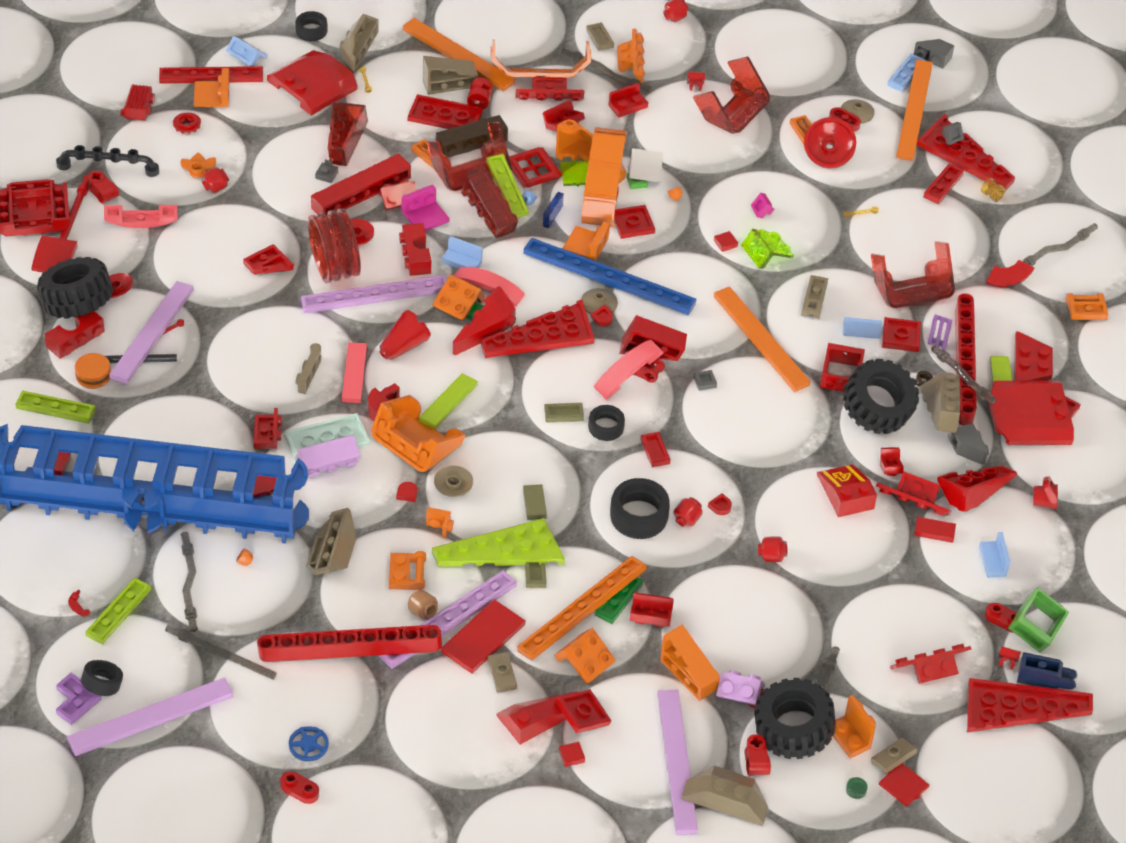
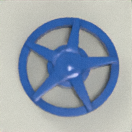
M300 727L289 738L291 754L301 761L318 760L328 750V737L323 730L317 727ZM307 731H312V732H316V734H314V735L312 736V735H307L306 732H307ZM301 733V740L293 742L294 738ZM320 736L325 740L324 747L317 743V739ZM293 747H300L304 751V756L295 752ZM316 749L321 750L317 755L307 756L308 753Z

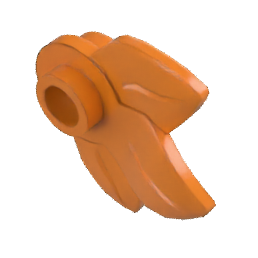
M199 152L191 159H181V167L189 171V174L195 178L203 177L205 172L216 166L215 157L205 160Z

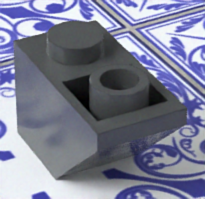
M941 39L917 41L913 55L933 62V65L943 69L952 59L954 45Z
M974 423L957 427L956 433L951 432L949 441L957 455L981 465L986 463L989 449L984 444L981 433L976 429Z

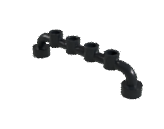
M77 145L74 150H66L56 159L59 170H68L71 167L69 157H75L77 160L93 158L94 161H102L103 159H108L114 163L120 161H128L130 164L144 162L146 163L145 174L147 176L155 177L159 174V165L150 157L139 155L136 149H130L128 154L121 153L119 148H112L110 152H103L102 147L96 146L92 148V151H85L83 145Z

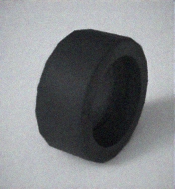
M306 11L297 16L295 20L296 34L305 41H318L323 39L328 32L327 18L320 12ZM307 24L319 25V27L312 29L303 26Z
M600 405L590 412L588 428L593 437L603 441H612L623 434L625 417L619 408L612 405ZM601 418H609L618 424L614 427L606 428L598 425L596 421Z
M92 660L84 666L81 683L87 691L95 695L111 696L119 691L123 672L116 664L109 661ZM96 676L105 677L109 680L100 679Z

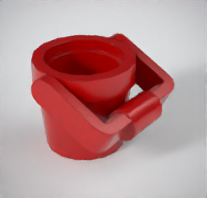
M1046 476L1043 478V486H1034L1033 505L1057 509L1058 484H1054L1051 477Z

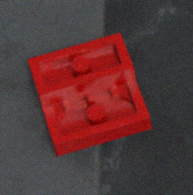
M42 235L34 255L32 271L43 273L49 267L55 266L59 262L72 259L78 247L77 241Z

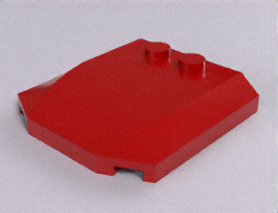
M315 50L267 75V81L277 89L282 87L300 101V107L311 116L357 90V82L351 70L333 56Z
M50 179L11 182L7 184V188L0 190V234L6 237L62 232L70 226L66 182H63V185L54 184V180Z
M1058 380L994 381L988 397V404L994 429L999 435L1002 434L1007 445H1072L1074 441V427L1061 382Z

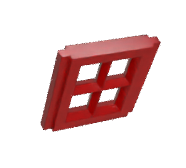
M537 147L506 158L509 168L524 188L536 186L562 176L561 171L543 147ZM538 156L542 162L533 165L529 158ZM527 160L530 166L521 168L517 162ZM545 166L550 173L541 175L537 169ZM534 170L537 177L529 179L525 172Z

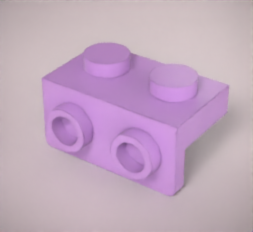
M729 670V673H721L716 696L756 705L761 688H765V683L760 680L761 677L749 674L748 677L741 676L740 672Z

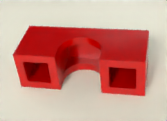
M424 223L402 225V232L399 233V242L403 243L401 245L402 256H406L404 258L405 269L409 270L410 276L431 274L432 261L429 248H426Z
M92 311L85 316L81 315L75 318L76 329L66 330L58 325L44 334L46 347L61 359L104 333V319Z

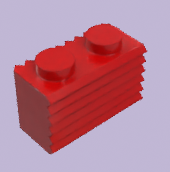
M131 85L124 105V116L126 119L146 121L147 115L151 114V103L154 104L155 93H152L151 86Z

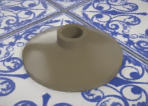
M852 99L844 102L841 108L858 116L861 119V124L871 121L874 117V108L866 101Z
M601 288L588 290L581 298L585 310L589 314L603 305H606L613 313L618 304L617 298L612 292Z
M447 466L436 473L434 485L445 496L459 497L471 490L473 477L463 467Z

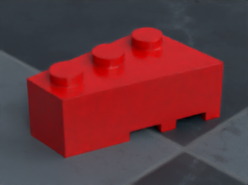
M635 315L622 337L619 354H625V352L631 351L640 344L652 340L663 351V354L658 359L678 361L685 351L687 334Z

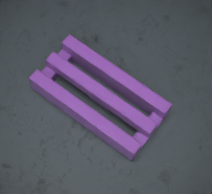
M934 315L928 339L929 345L935 343V347L941 345L942 349H946L952 325L951 319ZM937 320H939L940 323L937 332V337L934 338ZM944 322H946L947 326L944 340L942 341L940 340Z

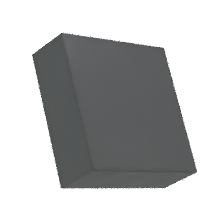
M712 370L694 373L693 378L699 391L717 388V381Z

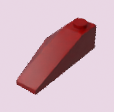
M500 286L484 300L485 305L481 311L476 310L471 324H466L453 340V354L455 356L481 344V340L499 332H505L515 324L516 308Z
M1004 466L982 468V472L966 470V473L958 475L957 472H950L937 477V481L941 485L940 487L949 504L956 507L959 511L967 512L972 508L978 507L1016 477L1017 472Z

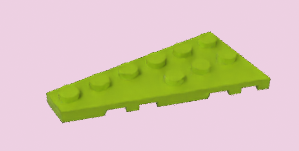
M544 518L432 547V555L438 567H459L464 564L476 563V566H484V563H495V566L525 565L526 562H539V565L541 563L547 565V562H558V565L565 564V558Z

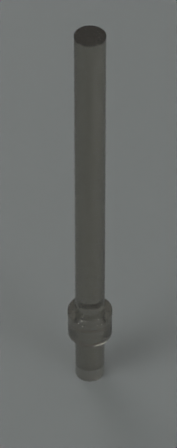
M170 624L165 628L166 632L177 636L179 640L185 643L190 642L272 680L277 675V672L193 635L189 630L184 628L181 630Z

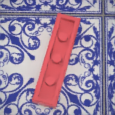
M348 342L342 402L361 403L367 343Z

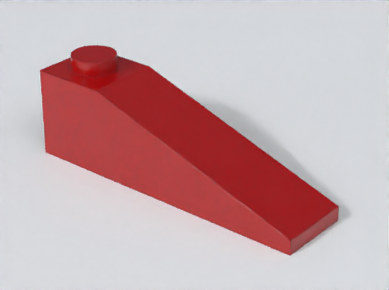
M578 691L513 704L498 712L496 716L521 745L567 720L555 701L557 697L577 693Z

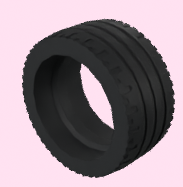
M633 478L624 481L616 487L611 498L610 517L613 526L624 536L633 539H646L656 536L665 528L669 518V495L662 485L650 479ZM632 501H643L650 503L658 511L648 516H637L630 514L622 506Z

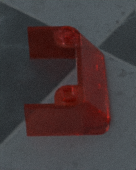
M749 56L727 62L735 76L730 85L734 97L724 107L714 91L693 96L704 119L731 134L741 132L770 101V94Z
M500 122L487 123L491 140L482 144V158L453 167L450 160L443 156L439 141H426L433 168L447 189L458 191L494 180L486 162V159L491 156L504 154L511 170L512 166Z
M934 241L937 259L927 262L924 269L925 276L893 282L891 273L886 269L885 255L872 253L871 261L874 282L886 305L891 308H901L950 298L955 292L949 243Z

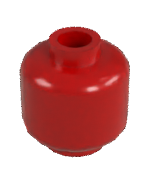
M671 0L664 5L665 10L663 14L667 20L670 19L675 23L687 16L689 8L684 0Z
M214 167L203 174L204 181H202V184L206 191L210 190L215 194L228 186L229 178L223 168Z
M692 497L682 499L673 511L676 523L682 527H685V525L689 527L694 526L703 513L700 502Z
M780 536L764 537L762 543L758 544V555L762 556L765 562H782L784 557H787V541H784Z

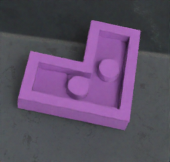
M72 672L56 685L57 690L68 698L56 708V714L70 725L75 723L102 700L100 695L87 691L83 687L81 679Z

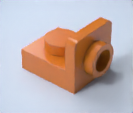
M428 507L426 511V525L442 528V537L446 538L448 531L452 532L454 520H451V511Z

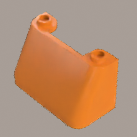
M569 119L557 125L555 156L561 161L564 157H571L573 161L581 158L589 164L593 134L574 120ZM621 164L619 183L626 177V169L623 164Z
M411 395L382 402L372 426L373 438L417 471L425 472L432 469L463 443L465 434L456 428L448 430L444 436L436 429L434 430L419 422L421 405Z

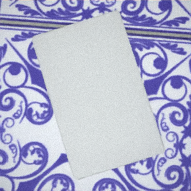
M633 148L629 178L661 182L663 153Z

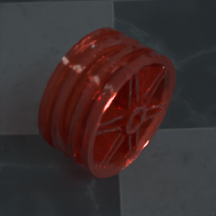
M345 209L330 210L327 216L323 212L318 213L317 216L310 215L308 217V232L311 249L317 269L324 283H331L332 280L335 282L339 281L341 275L345 279L350 278L351 275L354 277L359 276L361 262L358 243L351 220Z

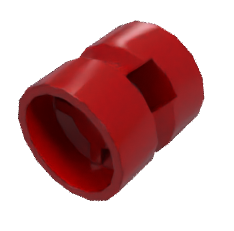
M476 78L472 81L467 97L468 105L483 107V110L488 107L493 90V85L489 80Z

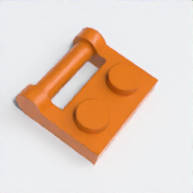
M1097 293L1096 295L1066 294V304H1068L1071 320H1107L1109 314L1103 293Z
M417 551L416 553H390L389 589H424L426 553L423 551ZM410 563H416V579L410 580Z

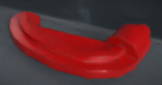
M80 590L73 592L68 599L69 607L78 615L88 616L90 610H84L77 602L80 597Z

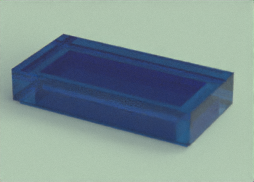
M556 193L543 213V227L549 229L562 209L564 193Z

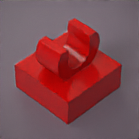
M688 72L687 84H690V91H692L694 84H697L699 91H701L705 82V73Z
M1001 646L998 657L1002 658L1000 659L999 666L1002 667L1003 662L1008 660L1011 662L1010 670H1013L1015 661L1019 662L1021 652Z

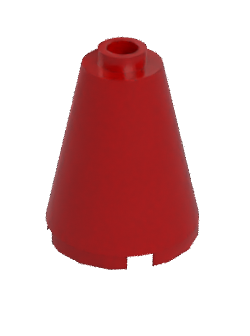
M405 310L380 344L379 353L384 359L393 360L428 341L431 336L426 324L423 321L419 323L416 319L418 316L412 311Z

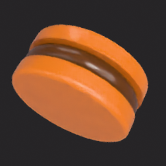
M89 353L81 356L76 361V380L81 386L96 389L103 387L110 381V362L104 355Z

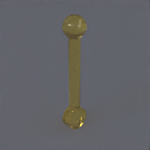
M361 66L359 71L364 78L365 92L370 93L372 87L368 84L365 73L366 68Z
M873 206L872 209L852 212L846 210L843 215L844 217H849L850 215L870 212L877 214L879 208Z

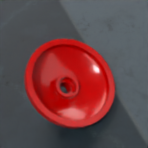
M827 117L817 120L808 128L805 134L804 148L807 156L813 163L823 168L843 166L853 157L856 150L857 142L853 129L846 122L838 118ZM830 144L833 148L828 149L826 146Z

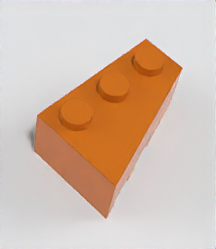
M683 624L663 635L660 661L699 701L718 689L720 676Z

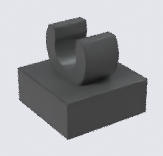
M960 122L943 127L942 135L946 140V144L951 145L964 139Z
M325 159V163L322 162L316 171L315 179L332 183L338 174V167L333 166L332 161Z

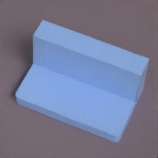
M233 36L226 49L228 53L249 66H255L260 56L266 58L268 54L252 44Z
M450 236L448 239V249L442 257V263L457 269L460 267L479 268L482 264L483 248Z
M844 317V336L880 339L881 320Z
M998 532L996 541L980 542L979 545L987 578L1006 577L1010 565L1003 532Z

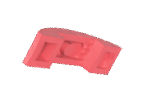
M104 205V221L118 226L151 228L166 225L177 220V205H159V210H123L122 205Z
M460 267L454 275L469 284L490 292L500 286L515 307L525 296V293L515 284L488 270L476 267Z
M652 340L640 344L615 362L594 385V388L607 400L621 389L620 384L646 363L650 365L663 354V351Z

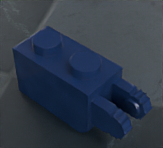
M1023 652L1017 683L1071 690L1076 688L1074 680L1078 674L1073 669L1063 667V662L1059 659Z

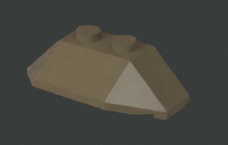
M362 14L353 24L350 31H347L344 41H341L339 47L342 60L353 73L357 70L379 32V19L366 14Z
M349 508L333 511L329 516L330 519L324 523L317 533L306 565L314 575L348 568L357 538Z
M712 766L688 779L681 797L683 800L761 826L764 824L768 805L755 779L717 766Z

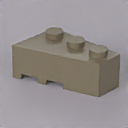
M423 56V83L428 95L470 89L472 81L478 78L473 61Z

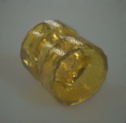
M989 178L982 185L981 192L989 195L990 199L994 202H998L1004 196L1006 188L1001 184L998 185L997 181L993 178Z

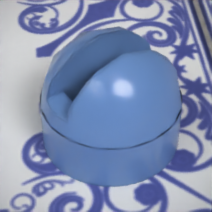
M525 190L522 194L526 205L533 204L537 199V196L529 190Z

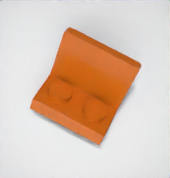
M222 68V75H218V81H195L194 107H229V68Z
M603 221L600 228L597 227L595 232L575 226L563 249L596 261L609 240L610 223Z
M450 274L432 305L464 321L476 301L483 303L486 296L480 288Z
M593 627L582 632L554 654L558 662L563 659L570 661L586 684L590 683L616 661Z
M851 695L848 697L845 716L835 720V733L833 735V738L850 759L871 749L876 728L874 718L868 715L862 703Z

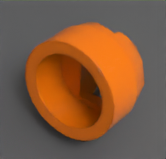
M681 187L667 191L672 200H679L683 194Z
M243 548L236 562L244 566L250 565L253 560V554Z

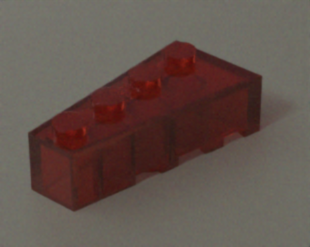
M332 102L333 109L331 111L327 147L329 160L332 161V165L347 166L368 123L366 105Z
M485 166L467 172L461 194L464 197L468 196V203L471 207L475 206L478 216L485 218V225L495 238H499L515 232L518 224L517 216L510 210L509 203L501 195L499 186L495 185L492 174L486 170Z

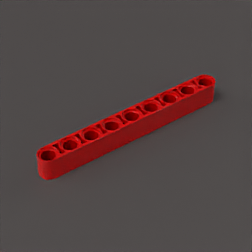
M962 293L958 296L955 308L956 375H959L960 416L958 423L962 426L973 424L977 410L974 298L967 293Z
M436 625L267 634L257 639L259 658L264 662L437 652L442 648L441 629Z

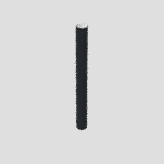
M151 354L143 362L177 361V354ZM109 355L105 357L110 363H118L123 355Z

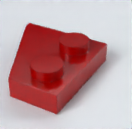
M274 244L243 259V264L254 275L291 271L294 269V264Z

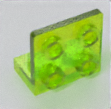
M752 229L741 244L753 262L761 269L765 268L773 255L791 259L794 257L790 251L791 248L782 241L781 236L777 232Z

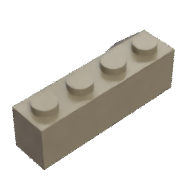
M940 373L919 386V392L923 394L922 399L927 403V410L932 414L931 418L937 431L956 433L960 416L959 375Z

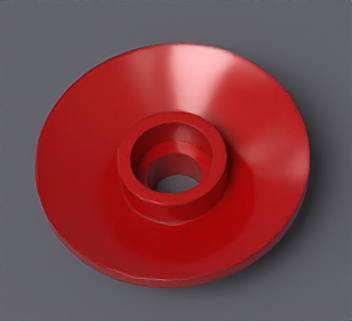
M349 219L339 226L338 235L347 244L363 245L374 237V227L364 219Z
M116 273L109 276L113 286L111 298L122 296L132 288L134 282L129 274Z

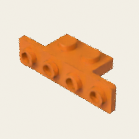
M634 28L632 29V40L617 46L618 69L620 72L633 68V74L642 84L644 83L645 76L643 68L645 64L643 53H645L643 48L644 37Z

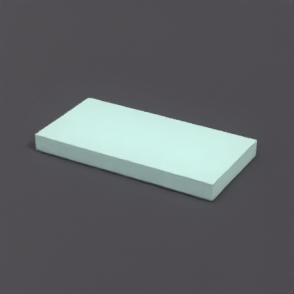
M358 413L284 431L285 439L295 462L297 461V449L354 435L357 447L370 445V439Z

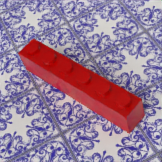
M398 153L312 194L311 209L322 220H326L377 195L383 185H398L399 182L410 179L411 165Z

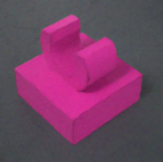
M761 192L751 204L756 216L762 219L766 213L770 215L775 210L767 195Z

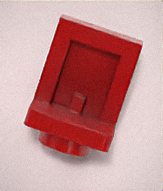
M899 447L881 448L880 467L884 474L888 476L903 474L904 466L900 460Z

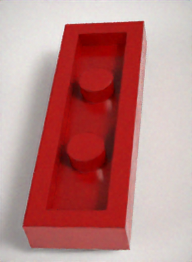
M949 163L924 192L923 198L939 205L961 179L964 170Z

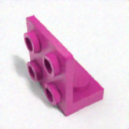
M433 184L401 196V212L411 224L424 223L425 231L450 222V218L436 202V188Z

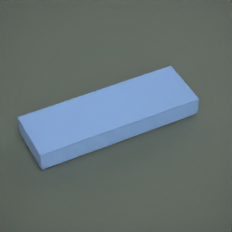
M910 54L889 79L887 86L903 92L912 81L916 59L926 60Z

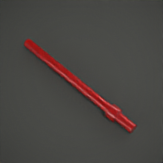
M88 175L84 176L82 183L77 188V196L69 213L70 226L62 231L61 239L68 238L82 200L88 193V185L90 183Z

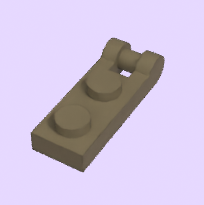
M815 275L810 276L802 308V316L811 315L814 318H820L829 278Z
M318 343L310 346L311 354L308 360H304L301 374H297L295 384L298 385V393L306 394L322 361L321 345Z

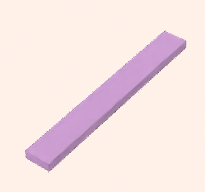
M445 275L310 294L300 296L303 312L311 313L439 294L446 282Z
M179 281L175 282L111 371V380L128 384L194 291L193 285Z
M503 570L421 625H436L441 629L443 636L485 608L494 599L497 600L515 588L517 582ZM416 653L379 655V657L393 669Z
M224 677L67 736V741L74 756H78L233 697V692Z
M658 690L657 696L676 835L697 834L698 827L694 803L681 799L686 781L691 777L679 690Z

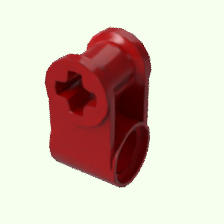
M92 171L89 173L88 179L91 182L89 190L100 203L105 204L119 196L117 186L103 172Z
M657 358L650 365L646 363L633 375L654 383L658 379V374L664 370L665 365Z
M750 735L744 750L747 775H770L771 764L767 753L766 741L761 735Z

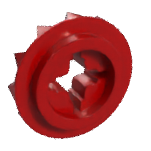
M181 113L174 118L173 127H175L176 131H181L182 134L185 132L190 134V132H196L197 129H200L201 119L194 113Z

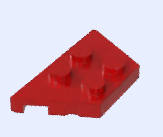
M1016 331L1014 381L1051 380L1053 375V348Z

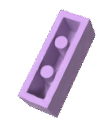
M354 435L297 449L296 458L305 463L308 469V477L311 478L318 476L321 472L327 471L331 473L340 467L346 466V468L357 465L360 453Z

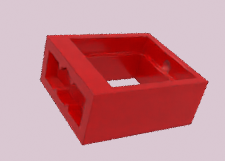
M828 343L820 387L844 392L843 389L849 377L827 374L829 362L858 367L863 363L865 349Z

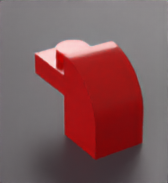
M396 383L385 387L382 391L376 388L370 391L368 395V414L373 421L382 402L400 398V387Z

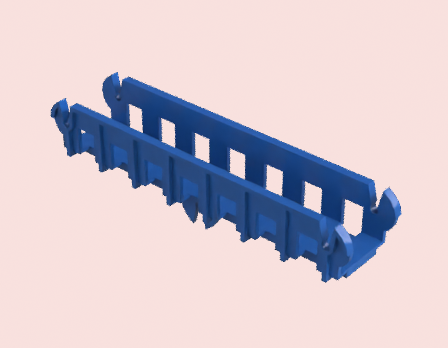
M8 423L0 426V504H5L8 511H11L13 505L19 506L20 503L36 504L39 506V509H45L46 515H50L52 510L58 511L59 507L77 509L78 513L85 514V520H89L91 515L98 516V512L117 514V518L124 519V524L133 532L141 521V516L148 515L147 534L158 529L162 523L164 529L168 530L169 524L176 525L178 521L194 523L196 527L203 528V534H207L208 529L215 530L216 526L235 528V532L242 533V539H246L247 534H255V531L274 533V537H281L284 544H286L287 538L294 539L296 529L302 528L309 521V509L303 501L299 500L296 507L294 508L293 506L295 490H300L308 480V469L299 458L291 469V474L286 475L285 458L279 455L21 425L13 437L14 440L8 442ZM20 447L38 449L33 467H27L25 471L15 470L14 463ZM59 452L78 454L73 472L65 471L63 476L54 475V467ZM99 456L117 458L112 477L93 475ZM138 461L157 463L153 481L134 479ZM178 466L197 468L192 486L173 484ZM218 471L237 473L232 491L213 489ZM258 475L277 477L272 496L262 495L253 498Z

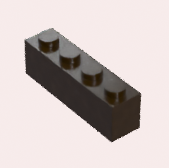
M500 115L436 133V147L447 158L508 141V127Z

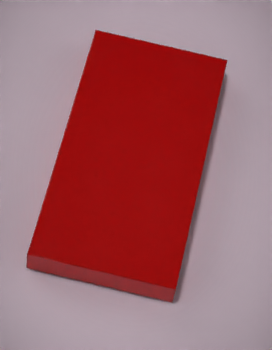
M417 94L407 116V121L451 129L479 121L483 114V107Z
M494 599L443 645L441 652L473 674L488 660L489 655H493L525 626L526 620Z

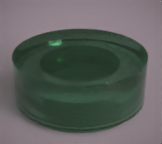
M853 777L848 780L846 785L848 796L854 799H861L867 793L868 785L865 780L859 777Z

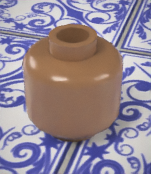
M418 590L409 597L408 609L410 613L418 618L427 620L436 614L438 601L436 597L428 592Z

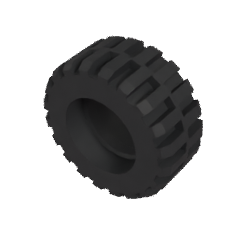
M76 257V259H67L64 262H59L55 266L49 267L47 271H44L37 282V289L45 311L56 318H77L81 315L85 316L92 311L95 312L110 300L113 293V286L105 264L97 258L92 259L91 257Z
M868 360L857 367L844 386L843 401H845V410L849 411L848 415L856 421L855 424L863 426L866 431L873 430V433L880 434L882 431L883 434H889L892 431L896 432L907 423L917 409L919 389L915 387V379L910 377L911 373L908 370L905 371L902 365H896L891 360ZM867 386H878L885 389L892 396L895 406L885 407L876 403L870 397Z
M793 678V680L782 679L780 683L775 682L771 684L770 689L766 688L762 692V696L760 695L756 701L754 708L756 732L765 739L767 750H773L774 755L779 757L783 755L786 759H791V757L803 759V756L808 755V757L815 755L816 751L821 752L825 749V745L831 742L836 725L834 703L827 690H822V686L818 683L812 684L811 680H800V678ZM791 711H803L812 716L811 720L798 726H789L778 721L779 717Z

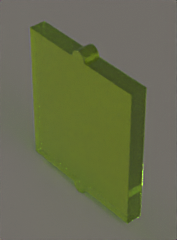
M589 161L560 162L563 186L579 187L580 185H585Z

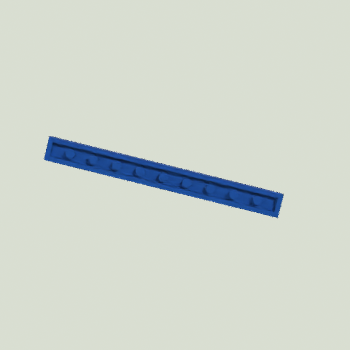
M531 238L524 247L523 254L683 314L689 315L696 305V298L535 238Z

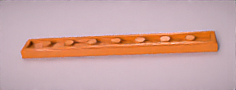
M413 18L403 25L405 32L446 57L473 61L478 76L489 80L492 85L500 90L505 91L515 84V78L505 75V72L418 19Z
M916 59L896 158L911 161L914 159L933 62Z
M730 286L714 292V298L794 392L810 386L811 381Z
M633 556L629 557L519 644L517 651L533 661L647 570L646 564Z

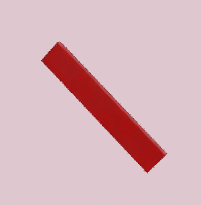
M263 66L159 68V84L218 81V75H222V68H229L230 83L263 82Z

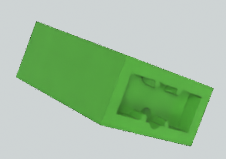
M1037 587L1027 596L1008 628L1041 653L1052 643L1069 611ZM1031 604L1053 620L1047 633L1024 617Z

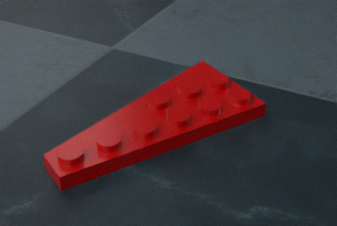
M946 114L917 140L916 146L1003 191H1006L1015 181V177L1002 165L994 162V158L990 154L984 153L983 148L967 133H963V140L951 145L946 144L942 130H944L943 127L952 124Z

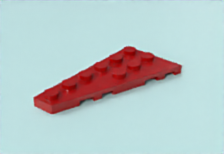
M580 299L572 306H563L562 310L548 312L526 321L525 325L511 327V330L508 332H499L481 340V347L484 357L490 358L594 344L595 338L583 300Z
M969 678L966 733L1092 715L1093 693Z

